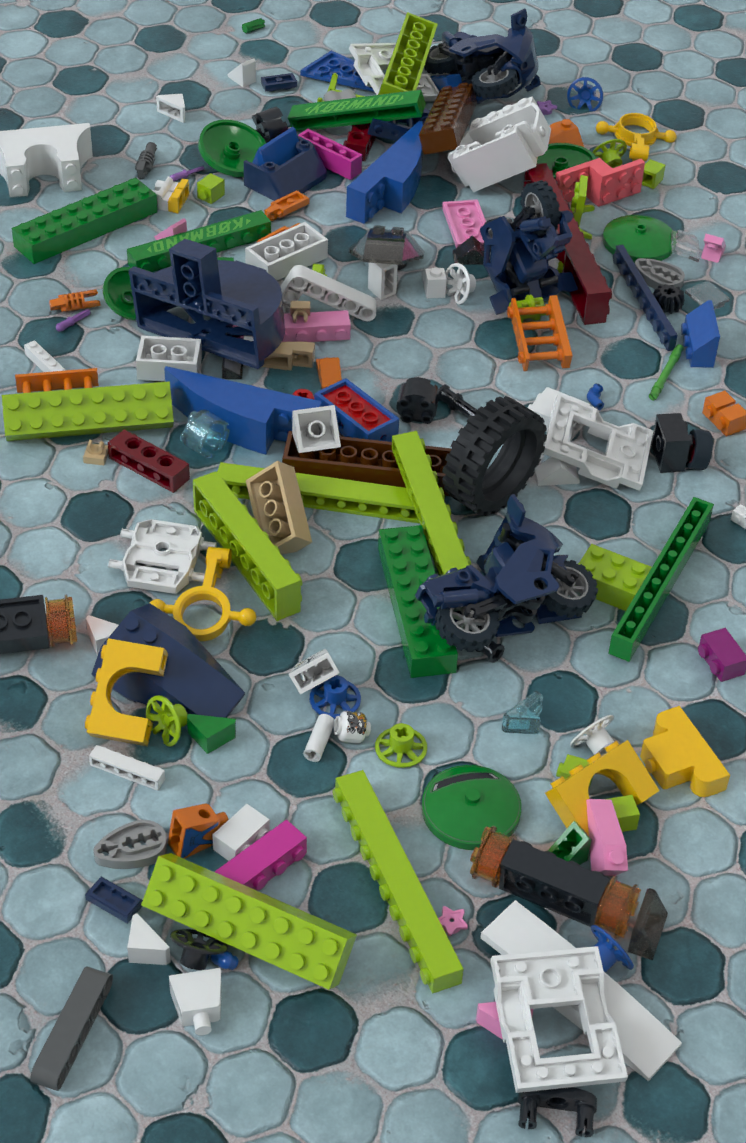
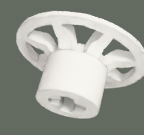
M454 263L445 272L446 279L449 272L454 278L453 280L446 281V294L450 296L455 293V302L462 304L467 300L469 293L474 292L476 279L472 274L468 273L462 264ZM454 267H459L457 273L453 269ZM447 284L453 286L449 291L447 290Z
M604 716L586 727L571 741L570 747L573 748L585 742L593 754L605 752L604 748L614 742L605 729L612 722L614 716Z

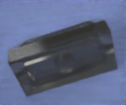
M648 888L646 890L628 948L629 953L650 960L654 959L668 916V912L654 889Z

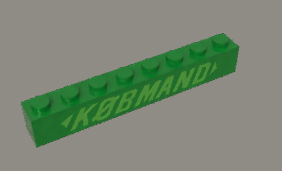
M421 90L293 105L288 120L291 127H294L297 132L307 129L314 130L371 123L373 118L383 121L422 117L426 103Z
M262 210L131 247L127 249L129 267L134 266L150 272L170 267L169 249L183 239L216 248L217 253L255 242L271 233V221Z

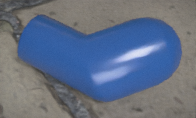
M595 383L587 393V400L594 408L601 410L604 407V403L600 399L603 387Z
M229 951L223 954L211 955V961L222 969L234 970L238 966L239 960L237 956L232 955Z

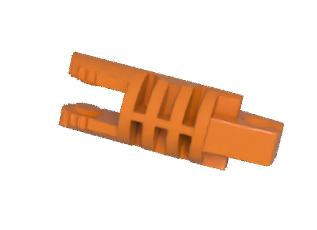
M94 289L58 295V298L49 301L50 310L67 312L101 306L98 300L85 302L84 299L96 296L98 291Z

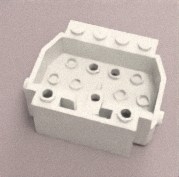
M533 96L523 98L513 105H507L497 112L493 111L483 118H476L471 122L470 130L465 132L460 145L448 154L452 171L457 174L465 187L470 186L471 190L476 192L536 167L538 157L544 155L548 149L551 128Z

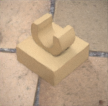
M291 301L290 311L291 315H293V322H296L298 315L304 317V323L307 322L308 316H310V301Z
M89 440L83 456V462L104 466L108 456V445H104L103 441H100L99 444H92V440Z

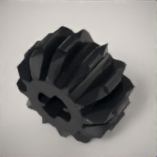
M667 284L664 286L659 285L653 292L664 313L669 312L672 314L682 309L685 300L684 291L680 290V287H674L673 284L671 286Z

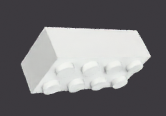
M306 222L245 248V263L267 270V273L276 280L286 277L296 265L308 267L328 258V239Z

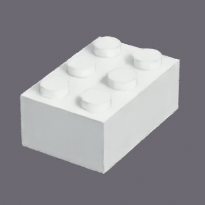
M141 336L136 358L137 380L165 381L164 368L166 366L199 373L202 360L201 339Z

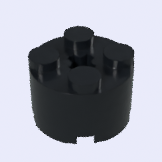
M278 107L269 108L252 115L256 131L263 137L266 143L288 130L286 121L283 122L281 119L283 114Z

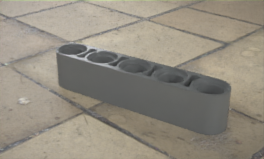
M88 966L83 969L32 1068L31 1083L56 1091L61 1089L111 989L113 982L112 974Z

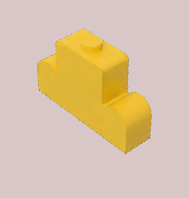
M677 706L660 712L656 717L653 736L643 740L640 758L644 762L646 770L654 776L662 789H669L690 781L691 791L699 797H709L725 791L730 778L729 772L682 708Z

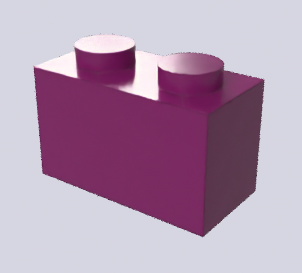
M726 627L701 635L698 646L699 655L705 659L710 666L711 672L718 677L720 682L745 675L746 655Z

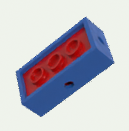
M347 378L314 393V400L322 401V407L335 405L338 431L344 437L391 442L392 436L399 434L400 419Z

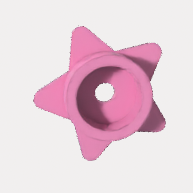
M443 906L442 916L438 919L448 936L458 933L461 929H468L467 923L463 920L464 909L453 911Z

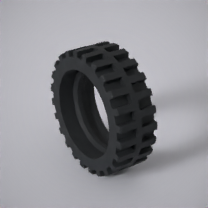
M507 396L504 398L497 397L495 401L490 400L486 402L484 408L481 406L476 410L477 413L473 417L470 416L467 419L468 423L459 430V436L456 441L453 440L451 452L447 454L445 459L447 464L443 467V473L445 474L442 478L443 484H445L444 490L449 496L478 515L488 516L491 512L495 514L499 512L501 507L505 508L511 495L515 494L517 497L518 492L526 487L528 479L534 475L535 472L533 471L541 461L540 455L545 450L543 444L547 440V435L545 434L547 427L544 424V419L534 411ZM502 445V448L498 453L497 457L495 458L493 463L488 467L493 456Z

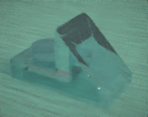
M536 690L503 715L502 731L505 733L538 734L541 722L538 715L542 711L543 695Z

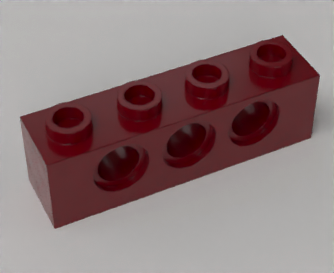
M371 123L352 125L351 131L348 132L347 141L345 140L343 146L362 154V161H366L377 137L368 135Z
M125 429L107 442L109 459L172 493L176 492L190 480L189 463Z

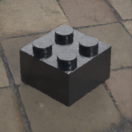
M681 413L657 414L651 447L660 473L685 472L686 463L689 462V447L693 445L692 436L688 434L687 422L683 420Z

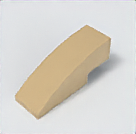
M281 342L278 348L264 359L262 367L292 370L293 366L312 368L315 359V343Z

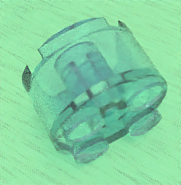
M208 410L193 411L188 417V423L180 435V440L185 446L204 458H212L215 456L213 453L217 449L221 451L225 446L230 430L227 429L229 424Z

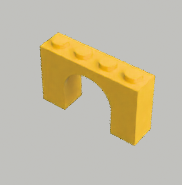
M108 638L107 645H103L101 651L102 666L98 668L96 673L97 688L96 691L92 692L90 705L92 706L91 714L87 715L85 720V729H87V733L90 736L148 747L153 723L147 718L117 712L111 702V692L116 681L127 673L141 672L163 676L168 652L164 648Z
M617 740L604 748L606 753L603 755L598 752L588 758V765L583 767L580 764L569 771L571 776L565 779L561 776L550 783L552 788L545 792L566 828L573 821H576L589 836L586 800L590 799L588 787L594 774L603 775L611 779L623 796L633 795L636 805L660 791L628 740L620 744Z

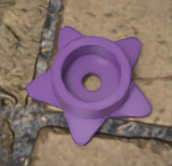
M550 100L545 102L537 101V105L543 115H549L553 109H557V106L551 104Z

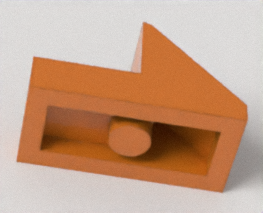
M338 357L316 359V368L322 389L342 380Z

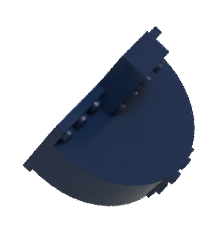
M183 239L169 249L171 267L155 273L134 266L129 269L136 321L140 329L163 337L201 339L203 351L255 369H259L264 365V359L278 348L284 338L285 320L281 287L277 280L267 273L265 269L237 260H217L216 248L188 239ZM178 306L182 307L196 323H189L167 311ZM203 315L209 316L211 319L204 320ZM228 335L253 336V341L231 337Z

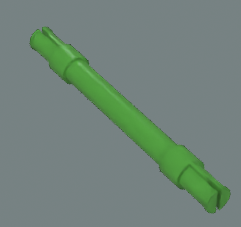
M681 344L676 345L657 382L654 383L649 394L651 400L657 399L673 367L681 357V353L684 350Z

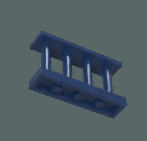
M424 109L422 117L391 120L390 122L373 118L368 135L398 141L418 121H423L424 125L430 110ZM397 121H398V122H402V123H406L407 126L400 125V124L397 123Z

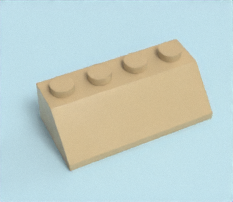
M276 461L246 480L254 518L257 520L261 530L268 534L272 544L279 548L280 554L297 552L312 543L294 467Z

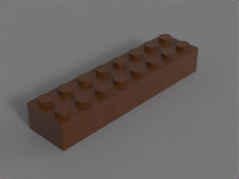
M461 83L457 87L445 86L440 90L419 133L424 155L454 150L460 145L477 105L472 84Z
M292 431L288 432L282 463L294 467L295 473L406 488L392 451V442L339 436L341 444L339 448L299 453ZM425 446L426 455L429 454L431 458V469L436 471L438 476V487H442L444 495L449 496L444 490L445 484H443L442 478L445 476L443 467L447 464L445 459L452 448Z

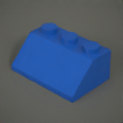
M291 127L258 148L252 163L260 167L266 162H274L280 166L298 155L300 152L296 150V143L299 142L296 129Z
M712 300L706 301L687 314L685 322L681 324V335H684L683 346L686 347V359H689L690 367L714 368L720 334Z

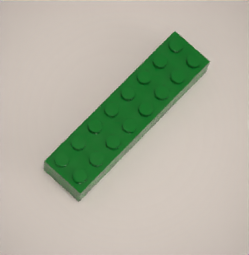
M137 178L129 179L126 182L114 185L109 189L13 227V245L29 261L36 264L157 213V194Z
M422 525L379 529L378 551L410 678L456 673L458 660L456 647L454 645L451 647L446 643L447 640L445 638L442 639L440 637V631L436 629V626L425 623L424 615L427 610L422 602L415 597L419 586L429 576L435 574Z

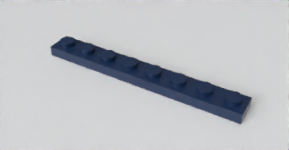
M617 245L613 254V263L617 265L620 275H623L626 285L630 287L633 297L639 302V306L646 314L647 320L652 324L654 332L659 336L661 344L665 346L667 351H673L678 336L624 245Z

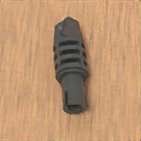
M148 142L145 150L140 153L135 166L138 178L145 179L148 172L152 169L157 145L154 142Z

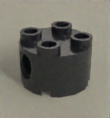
M414 377L407 379L406 383L401 384L396 409L403 422L410 423L416 421L430 424L433 421V418L436 416L440 391L436 385L430 384V380Z

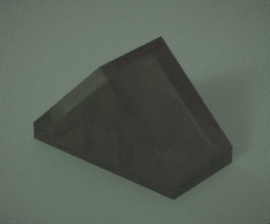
M472 235L453 250L454 263L483 265L484 245Z

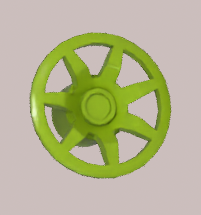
M612 139L598 145L592 153L596 157L601 158L610 167L615 168L621 166V157L626 152L627 145L621 139ZM610 143V148L607 149L605 145Z
M160 695L154 696L148 701L146 718L150 721H158L159 723L154 729L152 726L151 731L153 730L155 735L164 730L162 733L163 743L168 747L175 745L180 738L181 728L187 725V712L181 704L173 705L167 698ZM156 700L163 702L161 707ZM151 706L158 714L150 713ZM169 734L174 737L171 742H169Z
M399 723L383 731L377 737L375 751L379 759L387 765L406 768L414 766L424 759L427 753V742L410 725ZM390 734V739H383ZM414 736L417 737L421 741V743H415ZM382 744L390 747L381 753L379 745ZM412 749H423L421 755L417 757ZM395 752L397 753V762L390 761L386 757L391 756ZM403 754H407L413 761L401 763Z

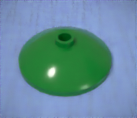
M132 267L117 268L108 274L103 283L104 299L110 309L119 316L136 320L129 269Z

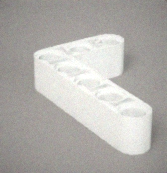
M302 265L294 266L280 286L284 314L291 312V301H298L300 296L305 294L338 310H348V314L363 321H372L376 317L375 298Z

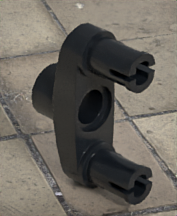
M575 1087L518 1093V1103L520 1104L519 1127L525 1129L528 1118V1129L536 1128L537 1107L577 1112L575 1134L582 1137L585 1126V1137L593 1136L594 1114L597 1112V1098L592 1093Z

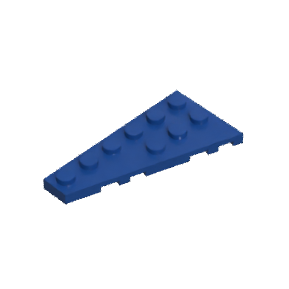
M332 50L300 70V76L331 82L333 73H337V84L375 92L372 87H366L354 67V60Z

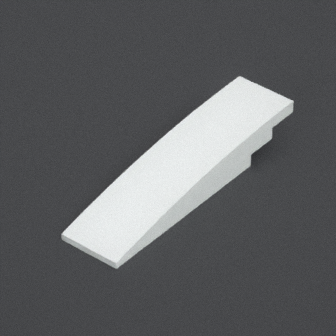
M516 900L481 932V939L501 955L575 948ZM604 972L605 1000L608 1013L616 1023L624 1062L649 1081L680 1048L682 1042ZM578 1005L553 1007L583 1030Z

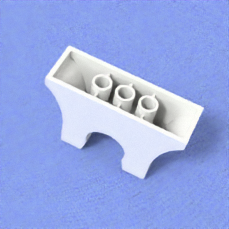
M89 123L0 131V174L7 182L10 197L28 196L30 190L29 180L39 175H52L58 178L60 187L64 192L82 190L80 170L83 164L93 157Z

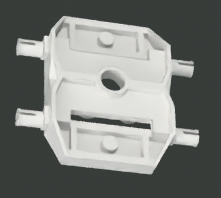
M149 519L138 522L135 530L122 528L120 537L132 539L131 546L127 549L123 561L110 559L108 568L123 571L128 587L177 594L190 581L203 582L205 573L194 572L195 564L200 550H207L208 547H217V542L204 541L198 526ZM161 548L167 549L166 551H159ZM136 563H142L145 566H139ZM151 566H161L165 567L168 570L152 568Z

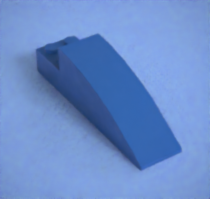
M418 121L347 186V218L365 224L383 207L401 214L406 209L417 191L422 175L423 150L419 133L423 127V121Z
M168 366L164 368L165 382L170 381L172 405L208 432L230 443L264 455L267 454L274 439L283 442L287 441L288 432L292 431V411L322 407V401Z

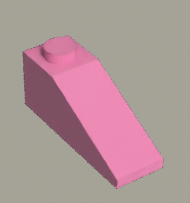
M587 799L589 837L592 839L590 845L591 871L601 872L605 876H616L628 871L626 843L612 800Z

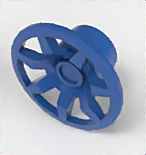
M581 77L571 83L567 92V100L573 108L580 109L586 103L589 111H596L602 104L603 90L596 80L589 77ZM579 81H584V85L581 88L575 85ZM587 81L594 83L596 86L588 84ZM573 87L578 92V95L570 97ZM597 88L600 92V98L596 96ZM579 99L580 102L576 108L571 100ZM592 100L599 101L595 108H592Z
M335 675L313 687L309 700L312 708L318 714H327L335 719L336 716H340V714H334L337 705H340L344 711L355 712L360 706L361 695L354 684L342 676ZM348 688L352 689L355 695L348 694ZM315 695L323 698L321 701L315 704ZM345 700L349 702L356 701V704L353 708H350ZM328 703L330 704V713L319 709L325 707Z
M592 925L591 931L598 940L594 946H598L603 971L606 973L617 961H621L622 965L632 970L634 968L633 962L620 944L605 930L597 925Z

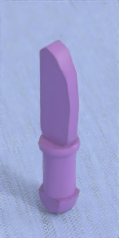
M203 166L189 171L183 170L170 175L173 181L188 178V175L205 169Z
M86 309L56 324V330L60 332L69 326H73L75 322L91 314L90 310Z

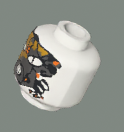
M343 711L340 716H336L334 721V734L338 736L341 742L361 743L365 736H369L371 731L370 722H367L366 716L361 712Z

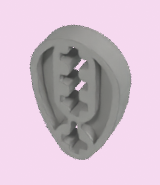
M640 258L635 261L637 269L648 286L657 289L659 285L664 286L665 284L668 286L673 284L674 287H680V289L683 287L685 274L679 267L654 259Z
M137 820L125 824L104 836L94 846V860L99 866L113 869H133L155 864L158 856L165 855L166 832L162 826L151 820ZM156 837V839L159 841L154 842V840L151 838ZM140 841H144L146 844L141 845ZM131 844L134 848L129 849L127 845ZM107 851L109 855L104 856L102 852Z

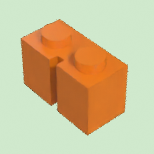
M725 390L705 397L702 413L725 436L746 429V410L739 403L735 404L736 400Z

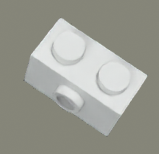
M386 252L369 257L368 289L380 300L395 295L397 288L398 263Z

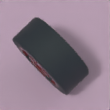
M692 429L689 435L692 436L693 445L689 447V462L686 463V466L690 469L705 470L712 456L711 432L706 430Z

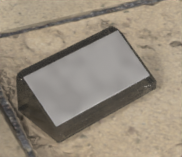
M223 358L222 379H242L243 364Z

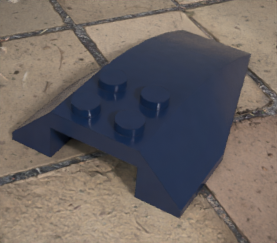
M151 603L131 610L108 637L109 639L161 647L168 652L163 676L131 672L123 675L116 681L112 689L129 701L135 703L137 701L147 706L148 701L152 697L160 695L167 698L173 705L181 704L185 708L187 715L195 714L227 718L245 696V692L186 626ZM107 640L100 648L91 673L95 678L98 668L102 666L101 651L103 645H107ZM156 700L161 707L163 702Z

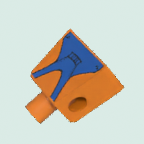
M207 803L173 810L168 844L175 855L183 859L213 846V834L229 820L225 812L216 814Z

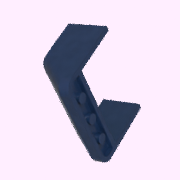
M298 136L299 142L296 143V150L300 153L280 166L274 162H266L259 167L245 160L244 186L275 201L296 190L302 194L326 179L327 169L313 143Z

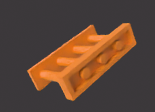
M549 296L548 304H545V306L518 308L516 298H512L510 306L507 307V315L512 321L519 350L518 362L522 364L523 371H528L529 361L550 359L560 361L562 369L570 368L573 355L558 296ZM546 314V316L549 315V321L521 323L520 315ZM550 329V331H553V336L525 338L523 330ZM553 344L557 347V350L529 353L527 346Z
M97 368L15 374L17 393L99 386Z

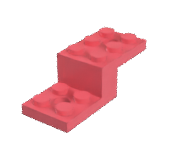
M597 158L556 172L555 180H557L558 187L563 192L564 199L570 202L575 194V183L580 181L581 175L588 176L586 197L596 206L600 207L640 193L645 162L642 159H638L612 168L601 158Z

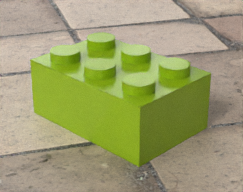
M594 544L590 545L578 565H584L585 569L593 574L592 578L597 581L596 588H598L596 600L624 611L629 607L652 568Z

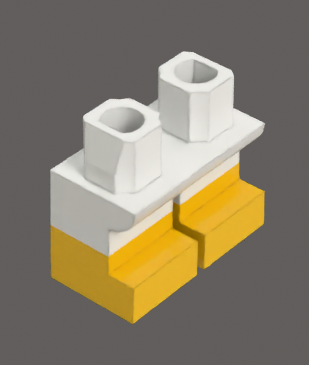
M169 176L166 181L157 180L155 190L152 191L157 194L158 209L179 213L189 196V180L181 179L180 183L173 182V179Z

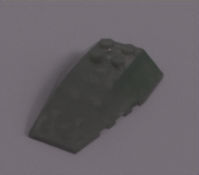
M374 225L373 228L369 229L349 248V253L362 262L403 265L414 260L423 259L425 253L408 231H404L403 227H393L392 230L385 229V226Z

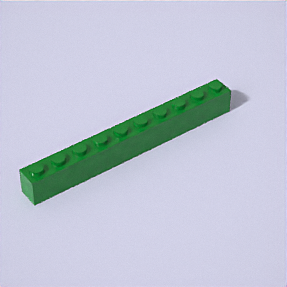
M693 497L614 630L608 654L630 662L711 520L713 503Z

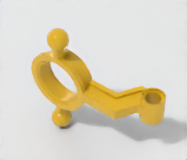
M640 113L623 115L615 126L609 125L606 121H600L596 124L598 134L615 133L617 139L625 141L626 145L631 146L629 159H632V161L638 159L647 161L649 146L654 144L656 139H663L666 142L672 143L677 138L673 130H667L665 133L659 132L656 122L649 116ZM624 126H640L647 129L649 133H634L624 128Z
M208 547L206 571L202 586H196L183 592L177 598L174 605L165 604L161 599H154L150 602L166 614H173L174 619L186 626L198 641H209L218 637L224 632L231 620L239 621L243 626H251L257 618L255 611L250 608H244L240 612L231 611L226 595L215 588L217 578L222 576L223 568L229 569L231 565L232 550L228 548ZM209 600L217 603L222 608L220 620L212 627L195 629L183 621L185 609L194 602Z

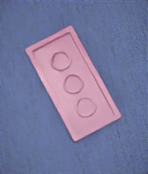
M478 199L443 202L442 209L456 249H484V240L480 233V227L484 225L486 220Z

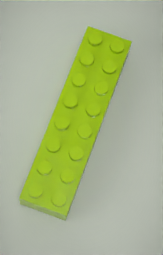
M407 12L378 95L417 90L438 25L437 23Z
M170 381L1 395L6 441L121 432L124 429L136 431L172 428L174 425Z
M216 471L193 479L194 512L221 548L232 550L231 561L275 620L279 621L301 612V586L303 582L300 575L295 573L291 568L290 562L282 557L279 548L273 545L268 534L261 530L257 520L252 518L248 513L247 507L240 503L236 493L228 487L226 480L221 478Z
M172 853L158 856L141 906L328 990L340 984L357 937L355 933Z

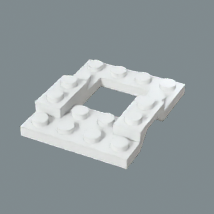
M396 43L350 44L349 50L355 59V69L366 87H372L376 95H378L385 76L382 70H387ZM421 74L417 90L422 91L425 101H435L439 90L428 74Z
M558 394L551 413L546 433L547 440L543 444L545 450L542 454L579 467L578 474L616 489L619 484H623L640 491L644 481L653 430L635 423L616 426L604 421L598 409ZM572 420L588 426L587 433L608 441L605 456L567 441Z
M598 946L495 955L491 957L490 962L495 983L494 997L503 1043L507 1044L516 1093L625 1082L628 1075L616 1023L608 1013L605 1000L604 971ZM578 1005L584 1035H588L591 1053L540 1058L530 1009Z

